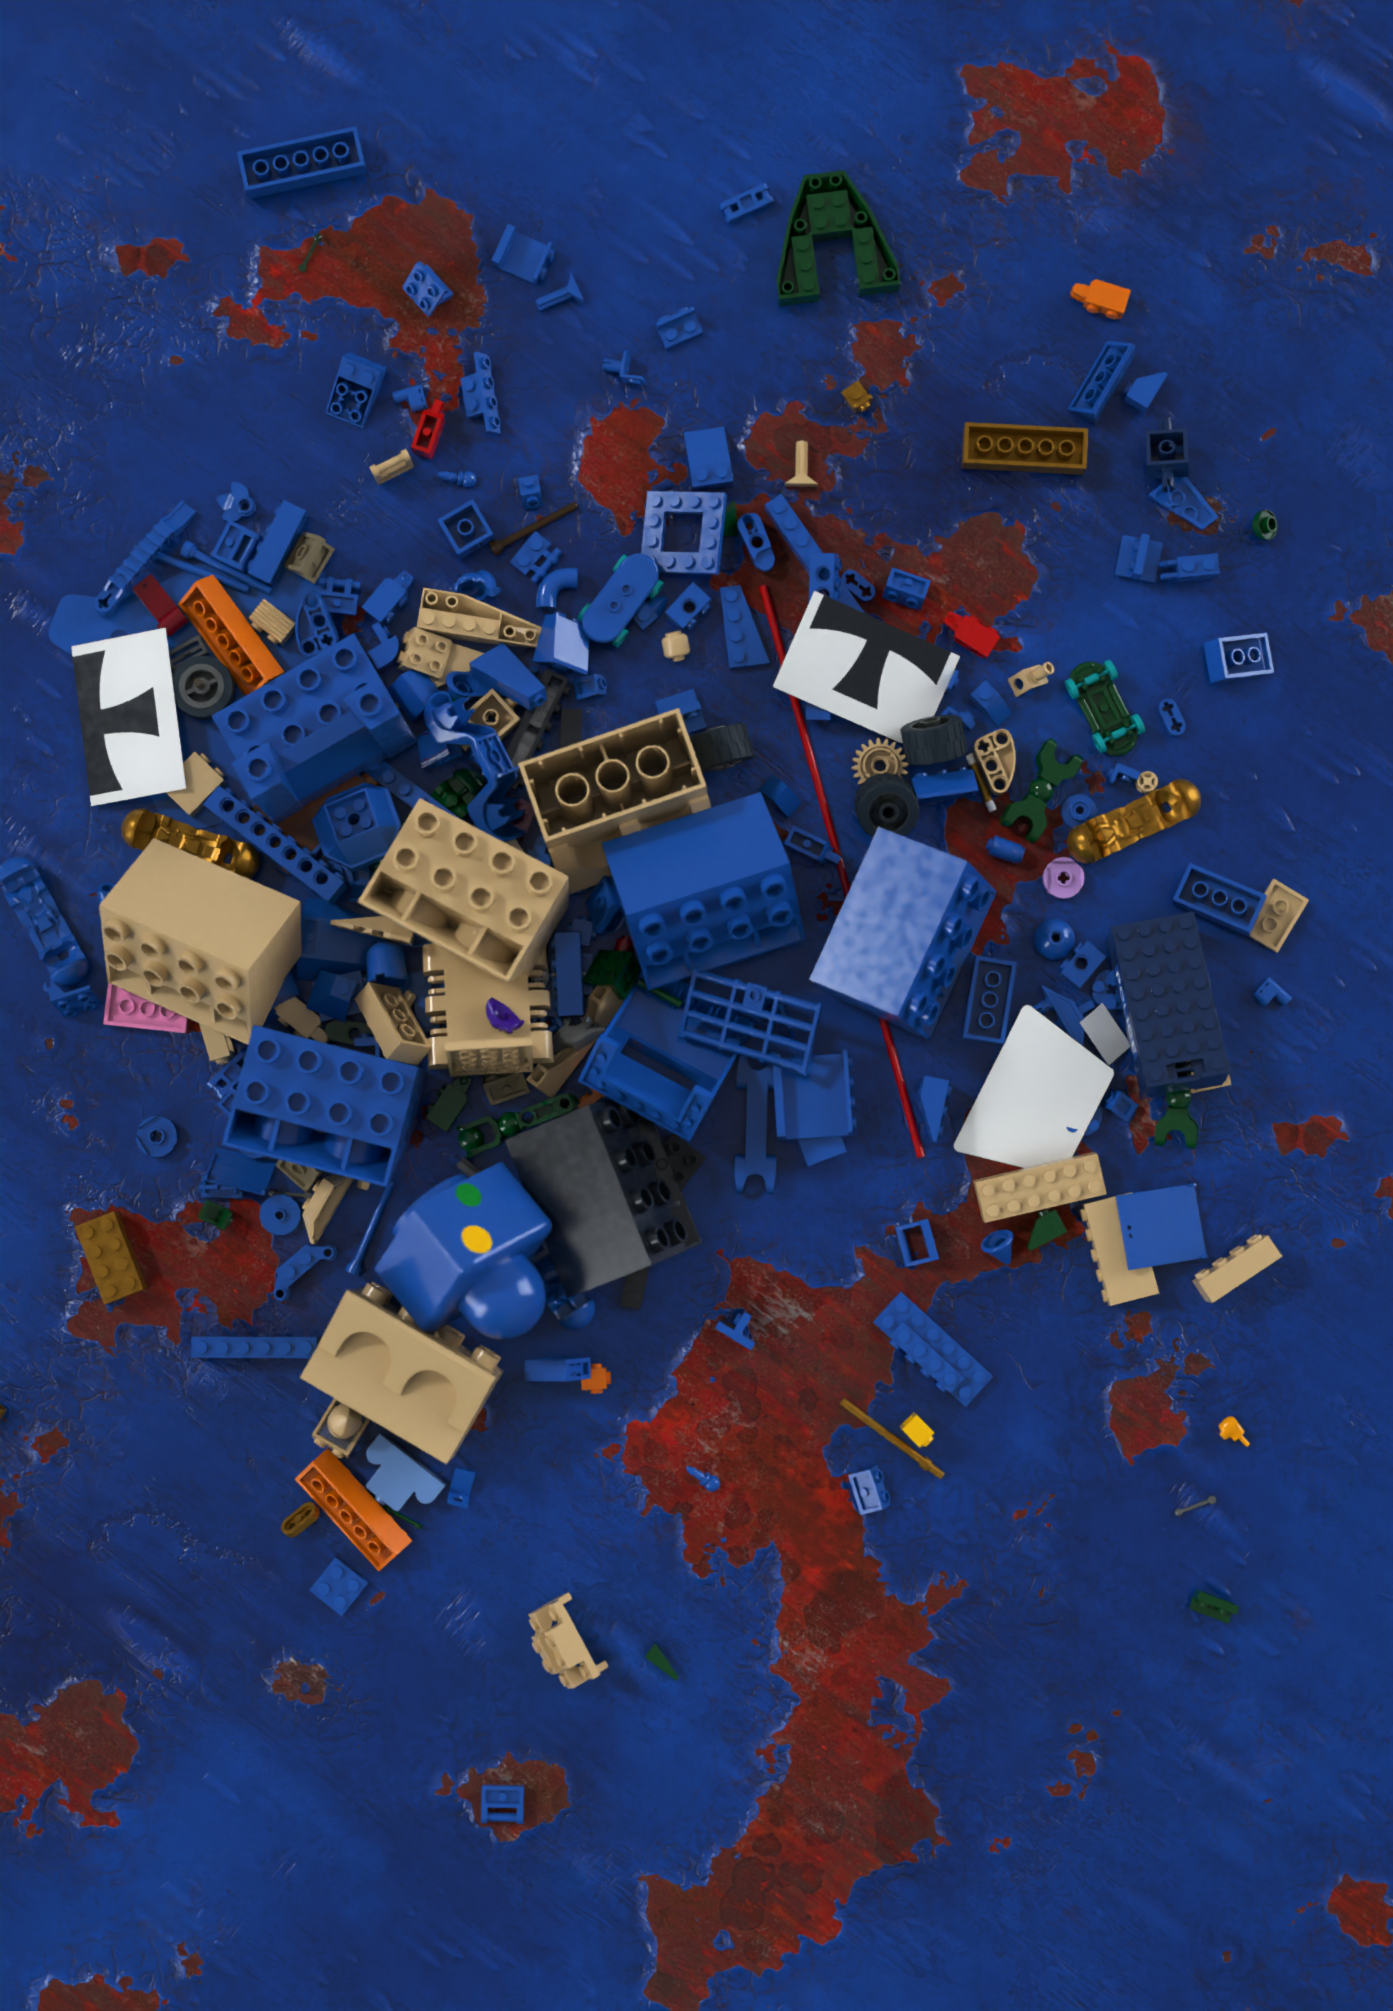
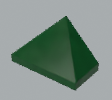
M733 500L726 507L723 537L738 536L736 503Z

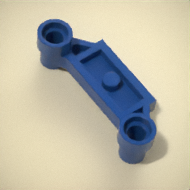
M309 1244L303 1246L275 1270L278 1275L273 1292L274 1298L280 1302L288 1300L291 1296L289 1287L321 1259L327 1261L336 1259L338 1256L337 1247L333 1244H327L322 1247H310ZM327 1249L332 1251L331 1256L326 1255ZM279 1290H283V1297L278 1295Z

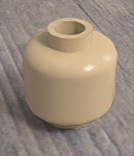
M681 630L666 633L665 637L661 640L664 656L672 658L673 662L684 660V655L690 652L688 637L686 634L681 633Z

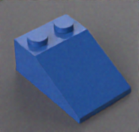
M724 427L684 432L692 491L702 492L733 487V476Z
M1267 633L1217 638L1203 643L1210 683L1274 673Z

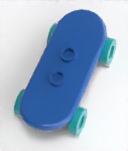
M637 553L630 556L624 554L614 566V574L591 604L587 603L578 615L577 620L582 621L583 631L589 639L598 643L613 641L612 645L618 648L628 635L629 631L625 629L626 625L646 598L649 597L653 600L661 591L664 582L660 579L658 580V567L655 561L645 554Z

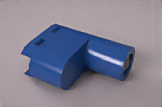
M422 384L392 392L395 404L409 400L412 413L428 408Z
M1270 977L1253 993V996L1256 997L1255 999L1264 1007L1273 997L1283 1006L1292 999V996Z

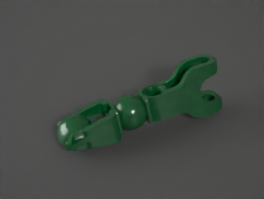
M565 1093L525 1108L521 1112H505L498 1119H495L493 1116H485L470 1123L459 1125L456 1130L460 1131L458 1143L464 1151L468 1152L466 1157L471 1158L481 1152L502 1145L505 1137L512 1138L519 1135L521 1130H525L526 1127H533L577 1110L578 1098L573 1094ZM566 1099L570 1101L568 1108L563 1106V1102ZM527 1112H531L534 1115V1120L530 1124L524 1120V1115ZM490 1122L492 1132L496 1135V1140L483 1145L484 1136L477 1126Z

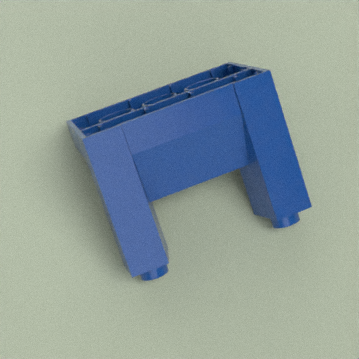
M354 633L211 716L236 758V761L231 764L249 796L274 824H278L304 809L303 806L364 772L376 763L386 758L390 759L417 743L415 736Z

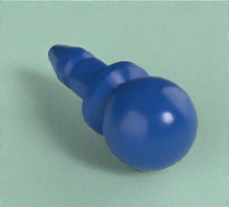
M445 471L437 474L444 480L457 481V485L462 484L467 488L473 487L476 483V476L471 471L464 473L459 471L458 474Z
M686 1467L689 1474L700 1480L699 1484L704 1485L706 1490L714 1492L719 1489L720 1480L717 1476L710 1475L709 1472L703 1473L695 1467Z

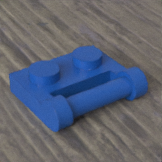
M229 520L211 557L245 573L246 565L257 543L263 537ZM245 536L251 538L239 562L234 561Z
M482 1784L481 1823L505 1821L523 1824L524 1785ZM488 1808H517V1813H488Z

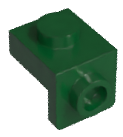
M206 1199L198 1214V1218L224 1231L233 1220V1212L218 1203Z

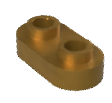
M312 1502L304 1503L283 1521L281 1531L289 1538L296 1537L317 1520L320 1513L319 1508Z

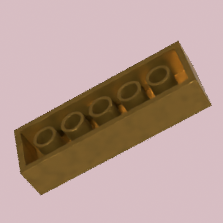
M965 422L961 469L1084 475L1087 467L1088 428Z

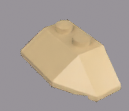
M335 1174L324 1177L322 1181L318 1180L314 1185V1195L311 1199L308 1197L302 1207L304 1209L303 1218L310 1243L317 1244L353 1178Z

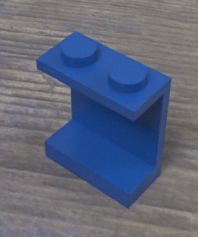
M507 224L491 261L493 267L538 285L539 281H543L547 272L545 267L548 262L553 260L555 251L553 250L552 242L549 241L545 245L517 233L514 226Z

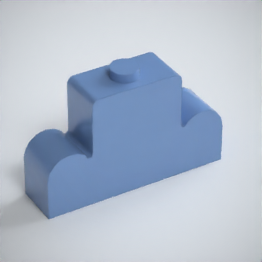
M382 1432L367 1450L366 1456L368 1461L372 1464H380L381 1466L366 1484V1488L376 1495L375 1499L384 1506L387 1504L395 1511H399L414 1492L419 1502L423 1504L431 1503L447 1484Z

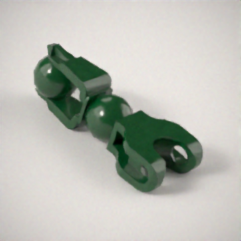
M1191 1061L1175 1064V1068L1190 1067L1192 1063ZM1191 1070L1177 1073V1077L1192 1075ZM1190 1090L1173 1092L1166 1095V1102L1169 1106L1167 1107L1166 1115L1161 1117L1155 1125L1156 1146H1163L1167 1141L1168 1132L1176 1129L1185 1135L1187 1148H1196L1199 1125L1190 1115V1107H1188L1192 1101Z

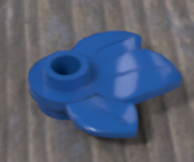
M238 482L231 483V493L216 497L220 507L226 510L222 516V519L225 521L231 520L236 522L242 516H251L256 510V503L249 497L248 489ZM249 504V509L243 510V505Z

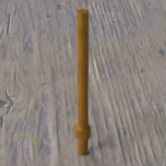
M843 1398L840 1402L842 1407L920 1464L919 1467L924 1471L928 1470L938 1479L944 1476L945 1473L932 1464L933 1461L927 1456L924 1458L846 1398Z

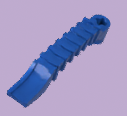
M181 500L166 517L161 518L159 523L153 526L151 532L147 533L143 541L138 543L136 549L130 552V556L123 560V564L116 569L113 576L108 578L109 580L104 589L95 598L94 607L100 617L109 618L114 614L116 607L126 593L125 588L127 585H132V579L135 576H140V570L148 566L147 562L149 559L153 560L155 558L156 551L161 552L163 550V544L167 546L170 544L171 535L176 537L183 531L196 514V510ZM103 604L104 606H106V605L108 604V607H107V608H105V607H102V608H101V605Z

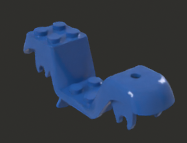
M438 691L429 697L424 708V721L433 739L439 744L470 745L483 775L488 780L487 785L467 806L469 816L476 828L504 843L526 834L524 830L512 823V821L522 817L526 811L525 809L519 811L515 808V803L520 798L505 797L506 792L517 779L516 771L520 767L513 766L497 732L492 727L468 722L475 711L474 709L468 711L464 708V703L469 700L468 697H461L452 702L451 696L447 692Z

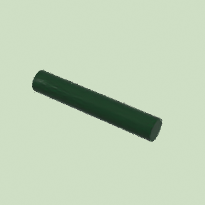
M640 978L637 986L648 991L645 981ZM660 988L648 991L680 1008L683 1002Z

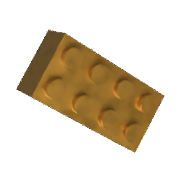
M113 1211L75 1226L104 1305L148 1289L118 1211Z

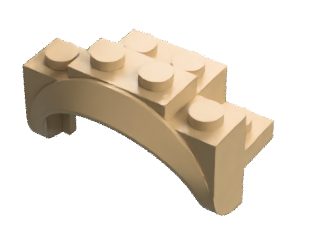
M569 1592L551 1600L528 1615L530 1617L529 1623L535 1631V1635L531 1637L533 1640L532 1646L543 1659L542 1665L544 1669L550 1672V1674H560L559 1679L562 1685L571 1689L586 1680L595 1679L600 1676V1672L609 1666L605 1660L595 1665L563 1605L572 1599ZM557 1621L558 1624L552 1627V1622Z

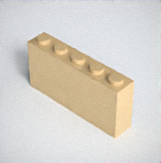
M1115 1196L1082 1204L1083 1209H1080L1082 1221L1087 1223L1088 1229L1085 1230L1088 1242H1092L1093 1249L1090 1252L1093 1262L1097 1261L1098 1270H1096L1098 1282L1103 1284L1104 1290H1101L1103 1301L1112 1306L1159 1294L1152 1267L1128 1270Z

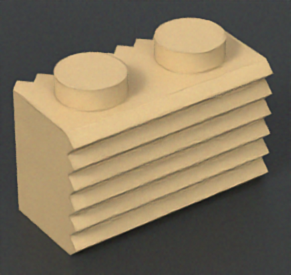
M265 599L249 616V619L253 622L251 626L260 633L262 630L268 634L267 639L275 645L280 643L284 646L295 632V622Z

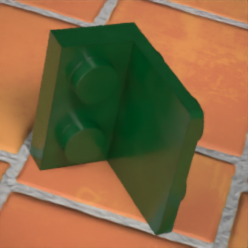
M600 949L582 981L588 985L609 986L618 999L625 1000L641 969L637 958L632 952Z

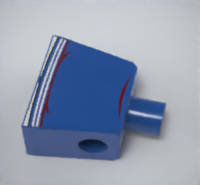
M426 723L427 731L417 736L422 769H437L463 755L459 744L437 743L433 739Z

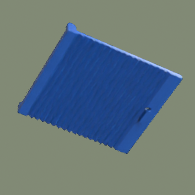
M1196 1183L1115 1196L1128 1270L1209 1257L1206 1255L1194 1187Z

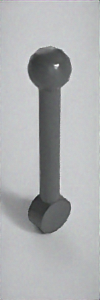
M271 1189L268 1193L270 1197L275 1194H287L292 1197H303L306 1200L308 1197L312 1198L310 1192H277Z
M1211 1495L1207 1500L1183 1509L1177 1508L1175 1515L1179 1517L1183 1513L1205 1504H1214L1216 1498Z

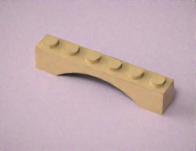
M597 985L588 997L585 1017L593 1019L592 1024L596 1022L599 1024V1027L606 1028L625 1000L618 999L609 986ZM600 1034L582 1049L564 1048L553 1056L554 1062L538 1063L526 1080L548 1097H554Z

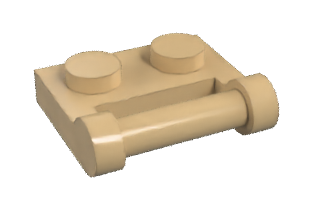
M406 449L377 466L374 464L369 467L378 485L414 468Z

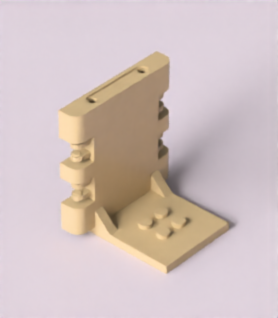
M435 943L422 946L424 977L431 976L428 978V983L445 984V988L428 990L430 997L425 998L426 1017H431L430 1023H447V1028H437L430 1031L432 1036L441 1037L427 1039L432 1047L427 1053L428 1070L449 1069L450 1077L533 1072V1064L554 1062L552 1032L545 1031L547 1029L546 1023H530V1018H543L547 1016V1011L545 1010H550V992L543 990L545 984L541 982L528 983V978H541L544 976V971L542 970L548 969L547 946L529 976L521 973L509 983ZM491 997L506 1005L520 1020L525 1021L512 1034H507L504 1031L499 1032L498 1029L491 1026L486 1014L487 1001Z

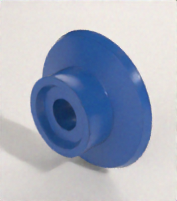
M1076 793L1068 796L1063 801L1060 815L1063 822L1068 827L1073 828L1096 817L1097 807L1089 796ZM1076 808H1081L1083 813L1078 814Z

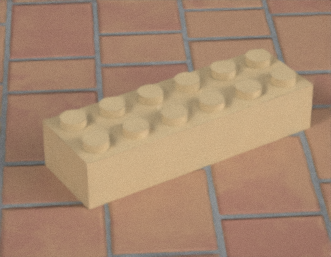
M1095 1152L973 1180L982 1221L985 1223L1107 1194L1098 1154Z

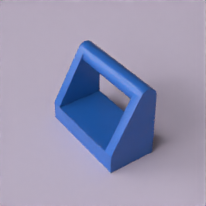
M928 1219L895 1227L906 1267L939 1259ZM920 1225L928 1257L913 1261L904 1229Z

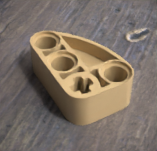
M999 729L977 739L972 749L989 790L997 796L1003 795L1009 788L1016 763L1015 746L1012 736L1006 729ZM996 736H1005L1007 742L999 744L996 741ZM980 743L982 746H987L985 752L978 750ZM986 763H995L996 770H987ZM997 780L1002 781L1005 786L1004 789H996L994 782Z

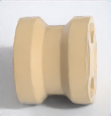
M1150 771L1141 773L1135 781L1136 789L1143 794L1153 791L1158 784L1156 775Z

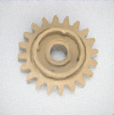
M877 738L876 744L869 740V747L861 744L863 752L856 750L855 754L859 758H853L852 762L857 765L851 767V770L857 771L853 778H860L857 785L860 786L867 778L875 776V774L889 773L897 774L899 777H901L900 775H907L908 772L902 769L908 766V763L902 762L906 757L905 755H899L902 748L900 747L895 750L896 742L889 746L887 738L883 744H881L879 738ZM876 762L884 763L885 770L877 771L874 768V764Z

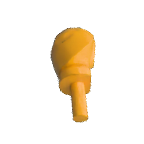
M1228 1416L1219 1424L1221 1431L1219 1435L1224 1440L1231 1438L1233 1441L1239 1439L1246 1447L1250 1445L1242 1436L1245 1431L1234 1417Z

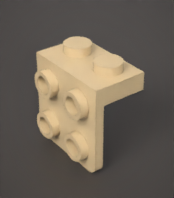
M417 627L412 628L409 632L406 631L402 641L405 644L403 651H400L397 657V662L399 663L397 669L402 671L412 669L437 679L441 678L451 650L452 641Z

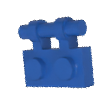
M534 531L510 561V564L525 576L530 571H533L535 574L531 580L537 584L541 578H545L548 569L558 562L557 558L562 552L558 548H555L552 553L548 552L547 550L551 543ZM543 556L544 558H546V560L540 567H538L536 563Z
M328 576V578L320 577L319 585L326 586V591L318 590V592L322 595L329 613L357 617L359 595L351 593L352 589H361V582H355L353 579L339 580ZM334 587L345 588L344 593L333 592Z

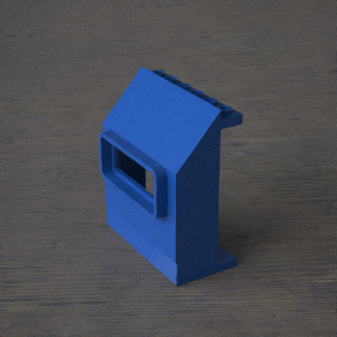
M641 972L637 982L609 1026L598 1037L578 1082L690 1142L738 1054L727 1050L720 1051L717 1047L694 1040L678 1038L690 986L682 981H677L658 987L683 1001L680 1008L637 986L640 978L644 980ZM693 998L691 1007L693 1011L724 1020L728 1009ZM733 1010L731 1022L753 1028L756 1021ZM689 1018L686 1030L720 1040L723 1028ZM729 1030L726 1042L743 1046L749 1035ZM627 1045L698 1083V1085L695 1084L692 1091L621 1054V1051Z

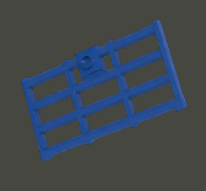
M695 967L678 1038L694 1040L717 1047L720 1051L727 1050L758 1059L761 1063L768 1062L798 1071V1074L806 1076L823 1003H813L782 994V991L779 990L777 992L769 990L770 987L761 984L740 982V979L735 978L733 980L702 971L699 967ZM698 978L731 987L730 1000L695 990ZM738 990L745 991L743 1004L736 1002ZM693 998L728 1008L725 1020L691 1010ZM767 998L774 1000L771 1012L764 1010ZM780 1002L814 1011L813 1023L777 1014ZM733 1010L769 1020L767 1032L731 1022ZM691 1018L722 1027L721 1039L686 1030L688 1019ZM775 1022L809 1031L808 1044L772 1034ZM732 1030L764 1040L762 1052L726 1042L728 1031ZM770 1042L805 1052L803 1064L768 1054Z

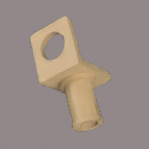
M1045 662L1042 666L1036 665L1023 669L1010 677L1008 681L1015 696L1018 697L1032 688L1047 684V676L1054 673V667L1050 662ZM1017 678L1021 679L1023 682V688L1021 690L1018 689L1016 686Z

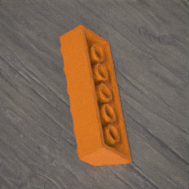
M210 575L197 580L178 605L218 660L230 671L234 682L242 693L246 696L283 675L285 672L216 577Z
M329 1448L313 1460L295 1478L300 1486L378 1572L412 1541L407 1533L394 1521L392 1516L380 1506L379 1502L352 1475L351 1471L339 1461L337 1456L331 1453Z

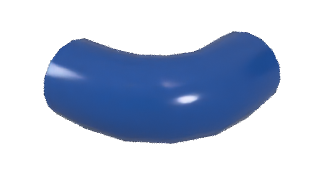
M578 568L557 569L545 576L538 587L536 608L543 610L556 609L559 591L564 588L578 587Z

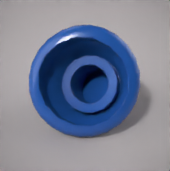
M1007 1229L990 1233L981 1243L982 1251L1009 1265L1012 1256L1013 1233Z

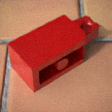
M435 399L432 408H427L426 411L422 412L411 444L413 454L433 459L445 424V414L441 413L444 406L443 401Z
M950 611L945 617L943 624L954 632V641L986 661L1000 638L998 631L990 626L986 628L980 624L981 621L975 616L970 615L969 617L965 615L962 617Z

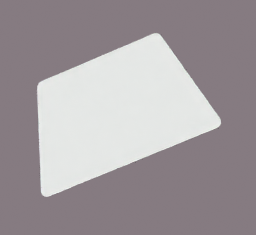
M1025 1005L1021 1009L954 1143V1149L958 1152L1023 1168L1070 1158L1076 1151L1114 1076V1071L1033 1007ZM1067 1127L1078 1130L1072 1133L1067 1130Z

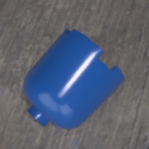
M384 939L368 949L366 953L367 983L372 982L392 987L399 986V989L408 985L406 956L399 944Z

